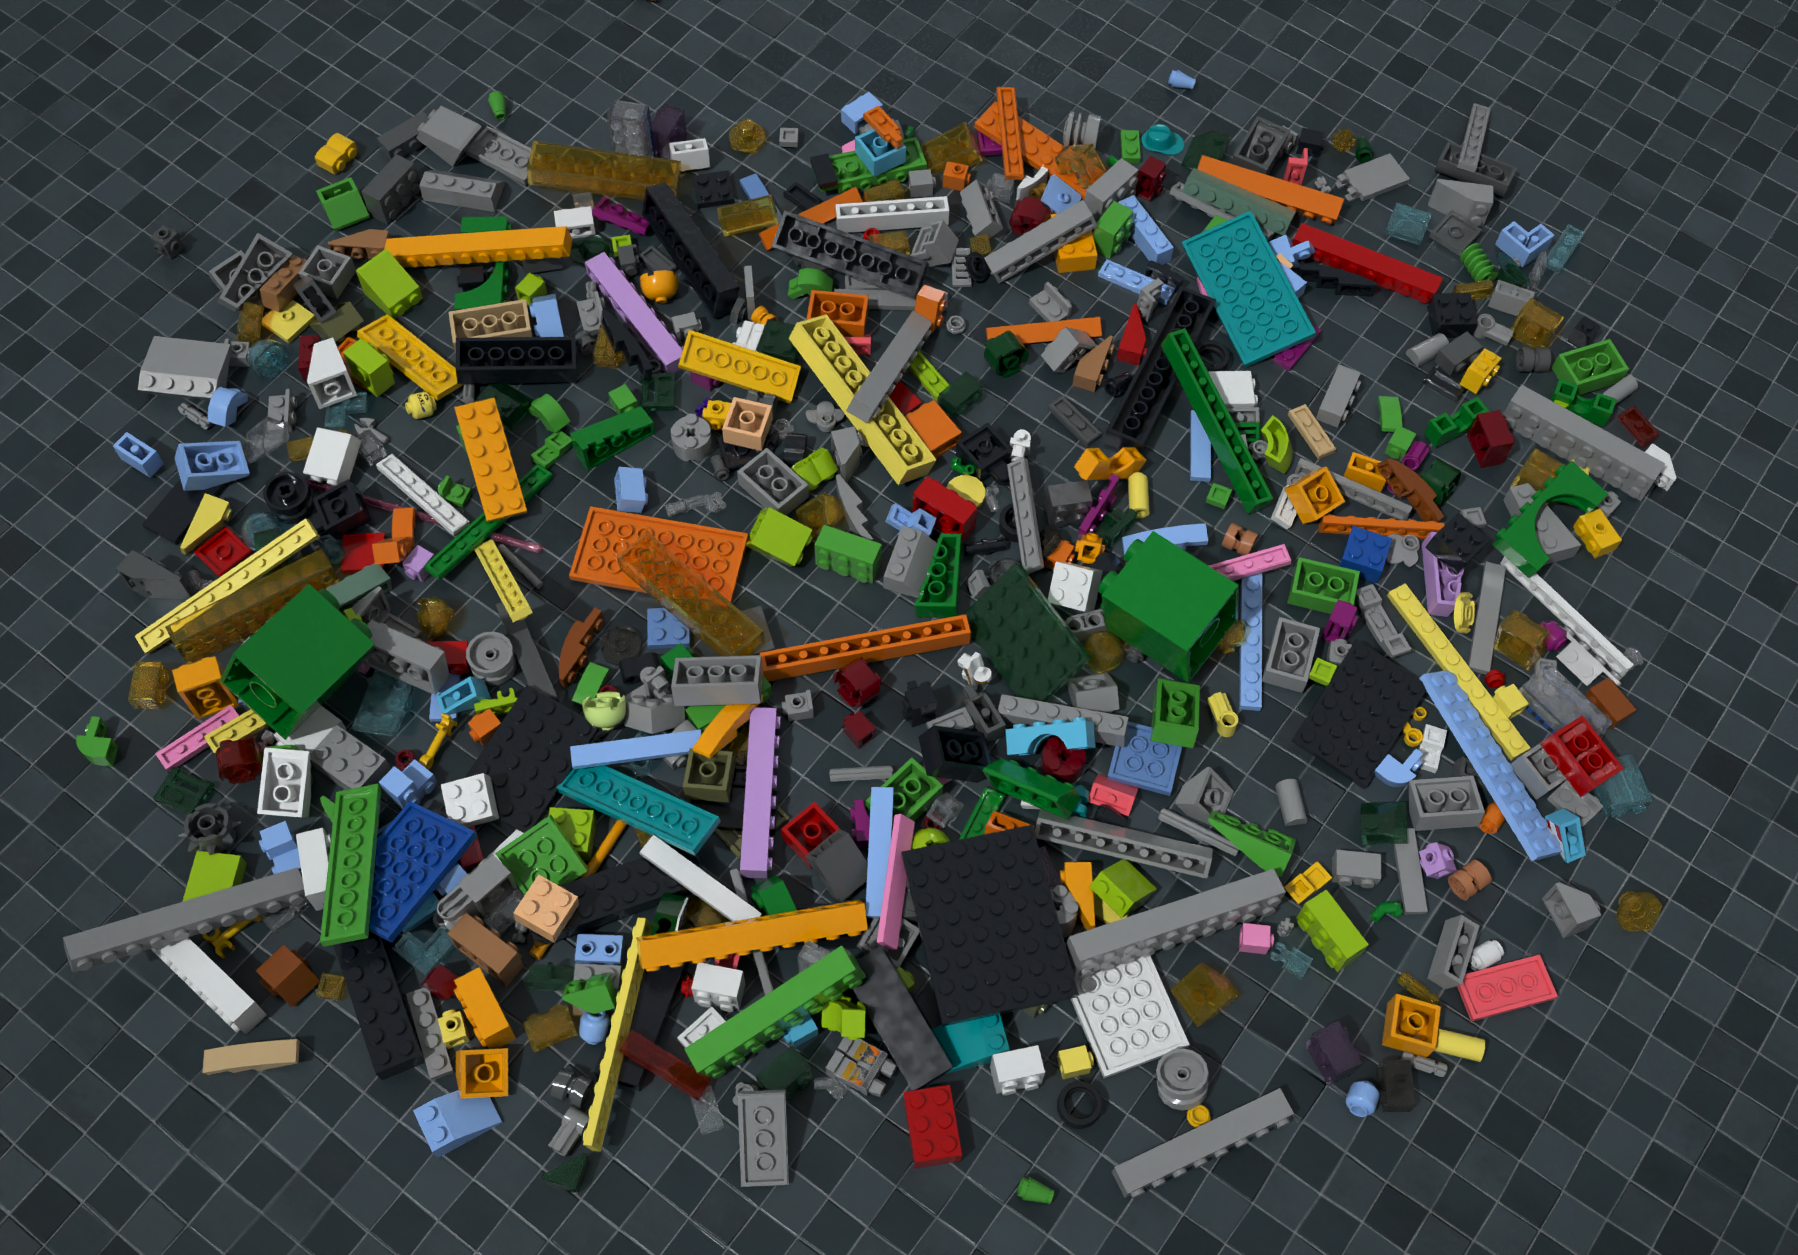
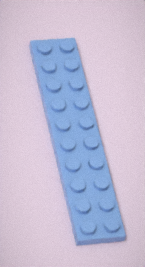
M1449 670L1423 674L1419 679L1423 682L1432 701L1531 861L1560 854L1562 850L1559 846V840L1548 829L1547 821L1536 808L1535 802L1526 792L1524 784L1516 776L1512 765L1506 760L1500 746L1496 744L1491 736L1490 730L1479 717V713L1469 701L1468 695L1458 685L1456 676Z

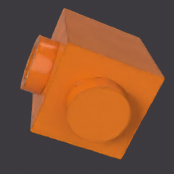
M947 161L943 174V187L959 191L965 189L966 184L969 185L971 174L968 173L969 165Z
M1056 538L1045 555L1044 567L1054 571L1056 561L1073 563L1075 559L1073 554L1074 546L1066 540Z
M489 708L483 713L475 715L468 722L471 729L468 733L475 743L479 741L484 747L494 735L501 722Z

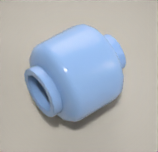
M605 1011L596 1014L583 1013L580 1018V1037L592 1045L606 1040L610 1030V1017Z
M1369 1081L1354 1082L1348 1091L1346 1105L1352 1114L1358 1117H1365L1375 1112L1380 1094Z

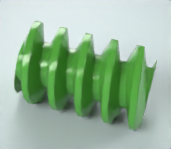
M1474 243L1461 253L1460 260L1464 263L1465 268L1471 274L1475 283L1479 286H1484L1491 283L1498 276V272L1495 271L1494 265H1491L1492 262L1487 260L1488 256L1484 254L1480 244Z

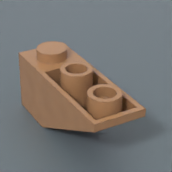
M368 229L328 242V247L330 250L351 258L372 259L384 250L386 239L391 237L388 230Z
M1110 335L1079 360L1072 386L1095 392L1097 385L1101 386L1104 377L1101 373L1103 370H1107L1109 364L1107 357L1108 355L1112 356L1115 347L1112 344L1113 336Z

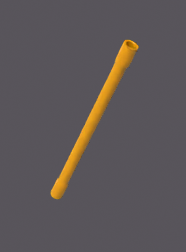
M619 820L616 821L587 865L589 870L582 874L579 879L597 872L627 826L626 823ZM551 943L535 948V945H533L528 953L540 960Z

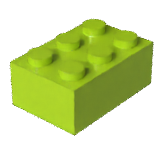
M1327 890L1306 902L1297 916L1299 927L1309 934L1315 948L1322 951L1327 964L1334 968L1337 973L1358 960L1369 945Z

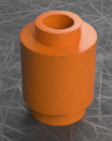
M1493 802L1484 810L1485 814L1479 825V828L1488 834H1495L1506 820L1497 804Z

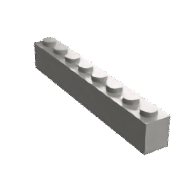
M914 310L912 311L853 397L846 410L847 412L865 423L871 417L875 419L881 409L878 406L883 407L888 399L886 394L890 396L896 385L893 383H899L903 376L901 371L903 373L906 372L911 364L908 361L912 362L918 353L915 350L920 351L932 331L929 328L933 323L932 321Z
M1040 809L1035 828V836L1038 839L1207 879L1212 862V848L1073 815L1066 820Z
M1279 1088L1115 1166L1112 1174L1124 1198L1132 1196L1133 1199L1145 1193L1144 1189L1153 1186L1155 1189L1165 1184V1179L1172 1175L1174 1178H1178L1186 1174V1169L1193 1165L1195 1168H1199L1208 1163L1207 1159L1214 1155L1216 1158H1220L1229 1152L1228 1149L1236 1146L1237 1149L1249 1143L1248 1139L1253 1136L1259 1139L1270 1133L1269 1129L1274 1126L1280 1129L1290 1123L1289 1119L1293 1116L1294 1112Z

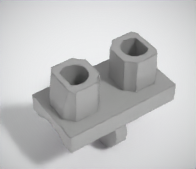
M661 666L657 667V669L646 667L641 671L640 679L644 683L646 694L650 699L654 696L657 699H661L663 695L671 694L667 689L669 683Z

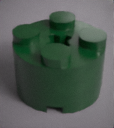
M1010 330L1005 331L996 338H990L985 343L984 359L998 376L1010 377L1022 369L1020 365L1023 362L1026 364L1028 361V350Z
M1436 458L1432 462L1430 470H1425L1422 473L1421 478L1437 495L1433 499L1436 505L1444 506L1454 493L1452 491L1454 486H1458L1461 480L1462 472Z

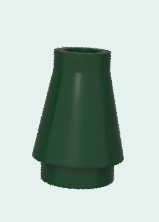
M1361 136L1357 139L1355 157L1359 162L1366 163L1372 159L1374 152L1367 137Z

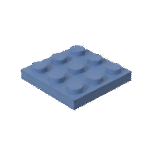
M1128 721L1125 746H1115L1107 779L1170 796L1182 746L1150 741L1151 727Z

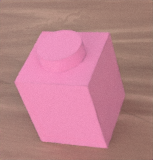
M1243 923L1239 935V952L1266 954L1269 948L1273 947L1274 934H1270V926Z

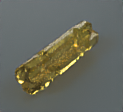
M1403 972L1399 976L1397 982L1403 987H1408L1407 990L1421 1001L1424 1000L1427 1003L1437 1005L1440 1000L1439 997L1434 993L1430 994V990L1416 979L1412 980L1410 974Z

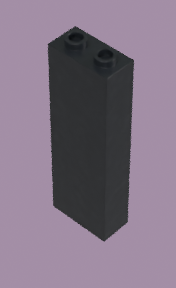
M874 945L865 951L866 955L859 960L855 957L866 977L853 990L860 1002L864 1004L868 1016L912 1091L919 1090L953 1069L955 1065L885 947Z
M689 961L683 962V965L679 967L664 965L660 966V969L656 971H646L644 969L617 1082L618 1085L640 1092L681 987L682 980L688 969ZM605 1045L594 1070L597 1078H599L601 1072L600 1063L605 1055Z

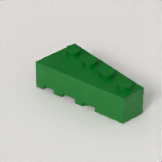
M640 406L574 431L570 435L575 455L586 470L589 471L655 434L654 422Z
M940 534L932 556V562L928 566L925 581L922 583L918 600L916 599L914 605L917 617L949 618L958 616L963 555L961 534Z

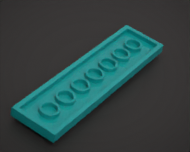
M605 765L572 769L564 781L556 787L559 793L649 835H655L660 840L695 856L721 822L719 816Z

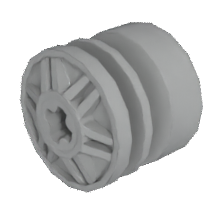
M1070 111L1063 133L1064 148L1069 149L1070 142L1074 143L1073 151H1076L1078 144H1082V153L1094 155L1101 116L1089 114L1087 121L1083 122V115L1079 113L1078 121L1074 120L1075 112Z

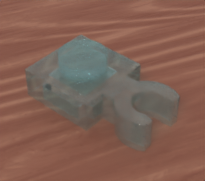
M1277 942L1275 947L1281 951V954H1276L1272 951L1269 957L1274 961L1284 962L1281 968L1301 980L1312 963L1313 958L1294 947L1289 952L1283 943Z

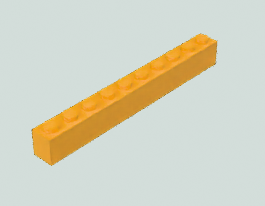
M567 226L390 238L386 239L384 250L387 249L403 268L561 258L570 256L572 236Z
M860 900L642 936L637 937L636 940L640 966L642 969H646V971H656L660 969V966L664 965L679 967L683 965V962L687 961L702 963L706 961V958L710 957L725 959L729 957L728 954L733 953L748 955L751 953V950L760 949L762 952L773 950V946L782 945L783 948L795 946L796 942L804 941L805 944L818 942L817 939L826 937V940H834L840 938L839 935L842 934L857 936L861 934V931L868 930L865 903Z

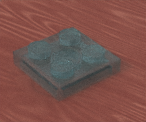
M1396 202L1384 234L1420 245L1432 214Z

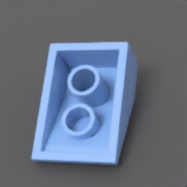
M240 441L178 444L175 462L184 491L205 490L249 476L250 474Z
M459 1090L435 1098L413 1110L431 1151L437 1158L502 1123L490 1097L460 1099Z

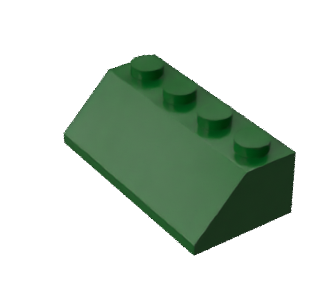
M999 759L982 770L995 790L1066 820L1069 819L1080 800L1076 788L1072 784L1067 782L1062 784L1050 775H1040L1038 771L1031 767L1023 768L1014 760L1006 761Z

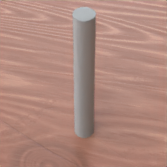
M504 544L498 547L499 552L537 589L543 586V582Z

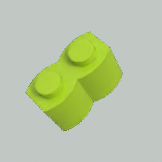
M825 448L814 451L807 458L797 462L790 468L808 484L809 491L816 489L822 480L826 481L833 478L834 473L838 471L828 449Z

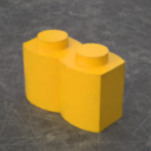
M335 133L330 137L327 144L319 149L314 158L319 167L336 175L344 170L346 162L355 158L358 149L354 141L339 133Z

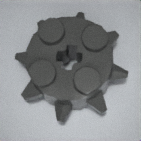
M215 803L203 804L196 807L193 814L186 816L184 822L185 831L180 833L179 837H188L190 840L188 852L191 853L197 850L208 852L209 855H212L213 853L230 850L234 845L236 837L235 826L241 824V820L231 819V805L222 808Z

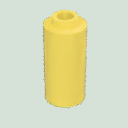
M1136 472L1128 477L1129 514L1133 518H1144L1150 514L1148 477L1143 473Z
M1438 1028L1436 1049L1434 1051L1481 1062L1485 1050L1484 1039Z

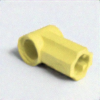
M1221 692L1215 693L1208 697V704L1217 723V732L1223 737H1231L1235 734L1238 716L1233 712L1226 694Z

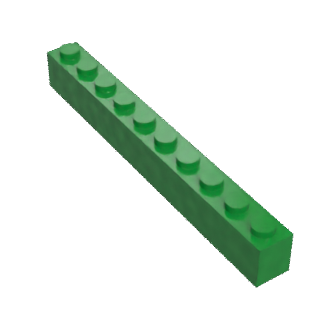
M1186 328L1168 333L1161 346L1247 514L1264 509L1273 500V497Z

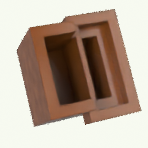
M285 945L280 947L256 970L262 977L259 982L274 997L279 994L291 1007H294L320 982L308 968L310 964L295 949L290 951Z

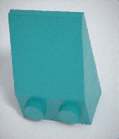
M1000 1014L933 1028L955 1065L953 1069L945 1074L991 1063L992 1055L1010 1051Z

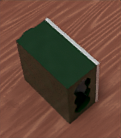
M664 892L655 912L651 935L682 930L688 903L687 897Z

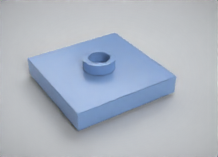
M1053 174L1048 181L1041 201L1044 202V207L1051 209V214H1058L1080 202L1082 196Z

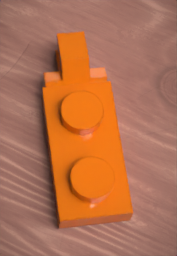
M880 106L863 113L864 120L887 143L891 142L892 146L896 149L903 146V138L901 137L899 126Z

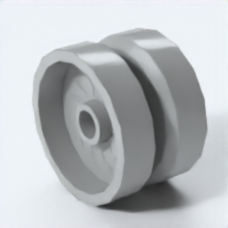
M495 631L481 633L470 641L466 649V659L474 677L485 680L488 686L507 682L517 669V658L512 644L501 633Z
M1183 1048L1171 1050L1162 1056L1158 1061L1156 1069L1157 1090L1162 1101L1169 1107L1182 1111L1191 1110L1201 1105L1208 1092V1068L1204 1059L1193 1050Z

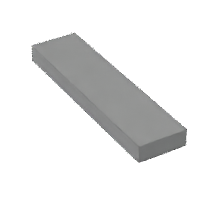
M1392 829L1391 835L1404 915L1426 914L1428 909L1415 829Z

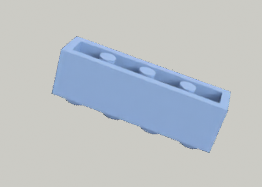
M1133 195L1119 201L1118 203L1133 210L1132 219L1134 221L1130 228L1131 238L1146 258L1161 265L1171 262L1174 247L1136 197Z

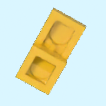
M1317 861L1304 873H1300L1289 882L1284 889L1299 905L1330 882L1332 877Z

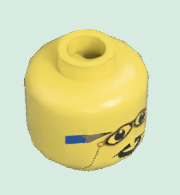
M420 392L409 395L405 408L407 414H411L414 419H421L433 415L434 410H436V403L432 395H429L427 392Z

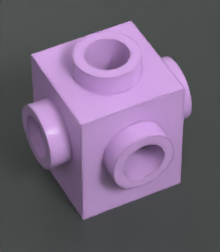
M1435 842L1428 844L1426 849L1419 851L1421 857L1420 864L1428 877L1439 879L1457 871L1453 861L1454 854L1449 846Z

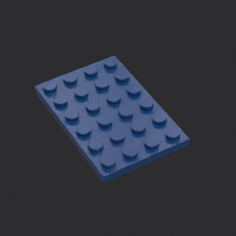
M409 801L377 839L369 931L392 943L478 837L475 831Z

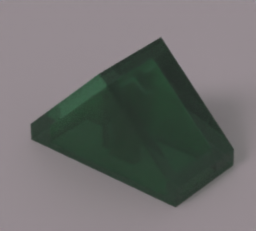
M583 1153L541 1176L546 1185L579 1194L590 1163L586 1153Z

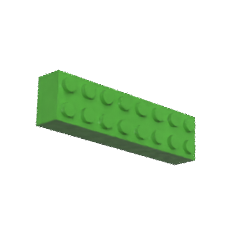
M840 946L684 1050L698 1074L711 1079L719 1078L726 1073L725 1069L731 1065H739L746 1059L745 1056L751 1052L756 1053L765 1047L764 1044L769 1040H776L783 1036L784 1031L789 1027L793 1028L800 1025L804 1021V1017L820 1012L824 1004L829 1001L834 1002L838 1000L847 989L858 987L866 975L854 955L843 946Z

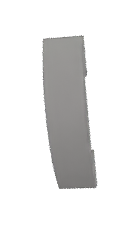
M1371 584L1357 589L1355 598L1360 612L1381 648L1392 658L1411 652L1412 649L1402 633H1397L1381 606L1382 598L1374 585Z

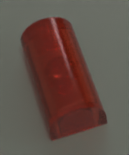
M1635 405L1617 417L1643 448L1652 444L1660 435Z

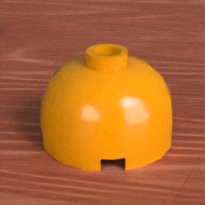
M661 270L653 271L654 275L648 276V273L641 275L640 286L643 294L648 299L656 301L657 304L667 303V300L671 299L678 290V274L674 275L673 271Z

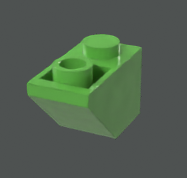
M596 974L583 981H571L565 986L562 994L564 1001L591 1014L614 1009L617 1003V992L610 974Z

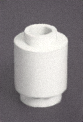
M1488 940L1472 950L1469 962L1474 968L1479 970L1486 969L1501 960L1504 950L1496 940Z

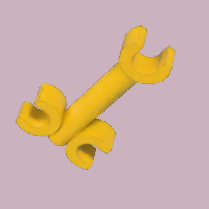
M445 713L441 714L442 721L440 724L436 723L435 725L439 731L427 753L422 755L419 763L428 770L431 769L434 763V756L445 736L451 737L453 726L457 727L458 725L456 721L452 720L451 716Z
M262 914L251 920L246 919L236 922L223 933L219 928L214 929L215 934L212 937L202 934L203 938L208 943H212L216 947L217 955L224 959L223 948L229 947L232 951L235 950L234 945L228 940L251 921H261L265 915Z

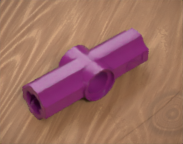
M1415 441L1400 463L1416 473L1430 449L1422 441ZM1387 483L1386 487L1388 488L1389 492L1396 495L1392 491L1390 485Z

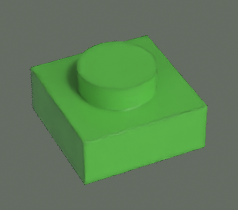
M1213 483L1205 503L1225 509L1232 489Z

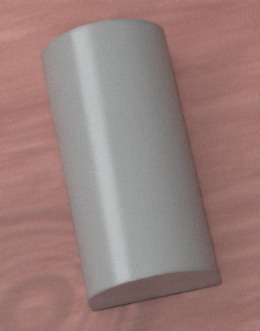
M1438 333L1408 349L1406 355L1419 367L1436 358L1439 349L1449 344V341L1444 334Z
M1628 375L1603 394L1617 399L1616 405L1637 390L1638 383L1632 375Z
M1259 407L1227 408L1234 422H1260Z
M1286 779L1278 782L1275 788L1285 826L1306 824L1308 820L1297 780Z

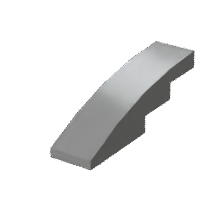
M840 474L836 475V489L840 506L854 535L873 541V538L867 532L868 520L862 514L861 499Z

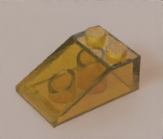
M966 121L920 145L927 163V169L924 170L931 169V174L944 172L947 161L971 167L983 160L975 133Z

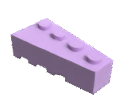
M1430 532L1422 542L1428 614L1448 617L1453 612L1456 598L1460 593L1462 584L1460 582L1464 568L1457 575L1454 574L1425 548L1437 533Z

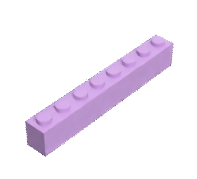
M603 252L586 261L585 266L588 276L597 283L599 290L651 356L660 362L665 374L670 376L679 371L681 368H678L683 346L680 347L675 336L672 333L669 334L664 322L657 319L655 311L647 306L644 297L637 294L635 286L632 282L629 283L626 280L622 270H618L612 257L609 258Z
M755 707L750 711L740 862L741 878L767 879L768 871H772L773 858H769V850H773L774 837H770V829L775 828V816H771V809H776V796H772V790L777 789V776L773 774L774 768L778 769V756L775 755V749H779L780 736H776V729H780L781 716H777V708Z

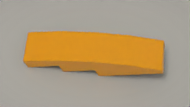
M759 704L726 705L704 730L693 746V751L707 758L713 757L737 737V729L750 719V711Z

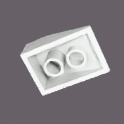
M265 748L257 814L309 817L311 801L310 751Z

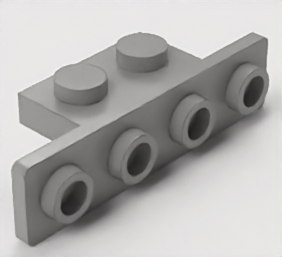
M1565 626L1563 629L1567 632L1566 638L1571 643L1556 657L1587 687L1604 673L1620 688L1622 686L1620 682L1622 677L1614 670L1609 672L1604 667L1607 663L1598 655L1593 657L1588 652L1591 648L1582 640L1578 643L1573 638L1575 633Z

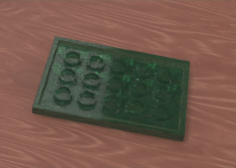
M1015 562L963 614L967 616L971 635L1017 697L1046 702L1092 659L1020 563Z

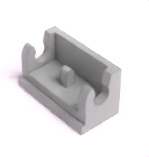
M1498 280L1488 307L1524 319L1531 306L1535 292Z

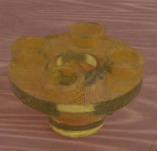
M751 119L740 120L729 132L731 148L751 154L757 153L765 142L764 129Z
M1628 891L1619 898L1616 919L1624 930L1631 932L1649 931L1654 927V922L1660 915L1662 904L1651 893Z

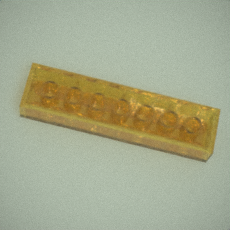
M533 141L527 166V178L529 185L640 200L645 198L646 187L666 182L677 197L681 179V161Z
M648 531L617 557L620 570L720 657L751 656L766 642L764 631Z
M320 549L165 628L186 663H195L203 657L218 652L223 647L238 642L241 638L251 633L257 632L266 621L270 620L308 584L319 591L321 588L326 589L328 586L340 581L324 551Z

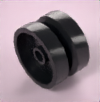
M283 472L277 474L266 483L263 489L264 500L273 517L280 523L288 525L298 524L305 518L307 519L315 508L314 497L305 478L297 473Z

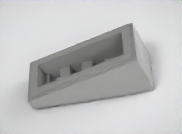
M970 248L955 249L951 260L952 287H971V278L968 277L969 273L956 272L966 270L964 264L956 263H964L966 261L965 257L969 255ZM956 277H967V279H956Z

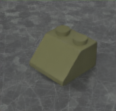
M350 301L339 302L333 307L336 310L335 314L321 323L318 319L314 320L309 324L310 327L324 340L333 337L336 344L342 342L346 338L345 334L349 331L353 333L361 327L360 323L364 321Z

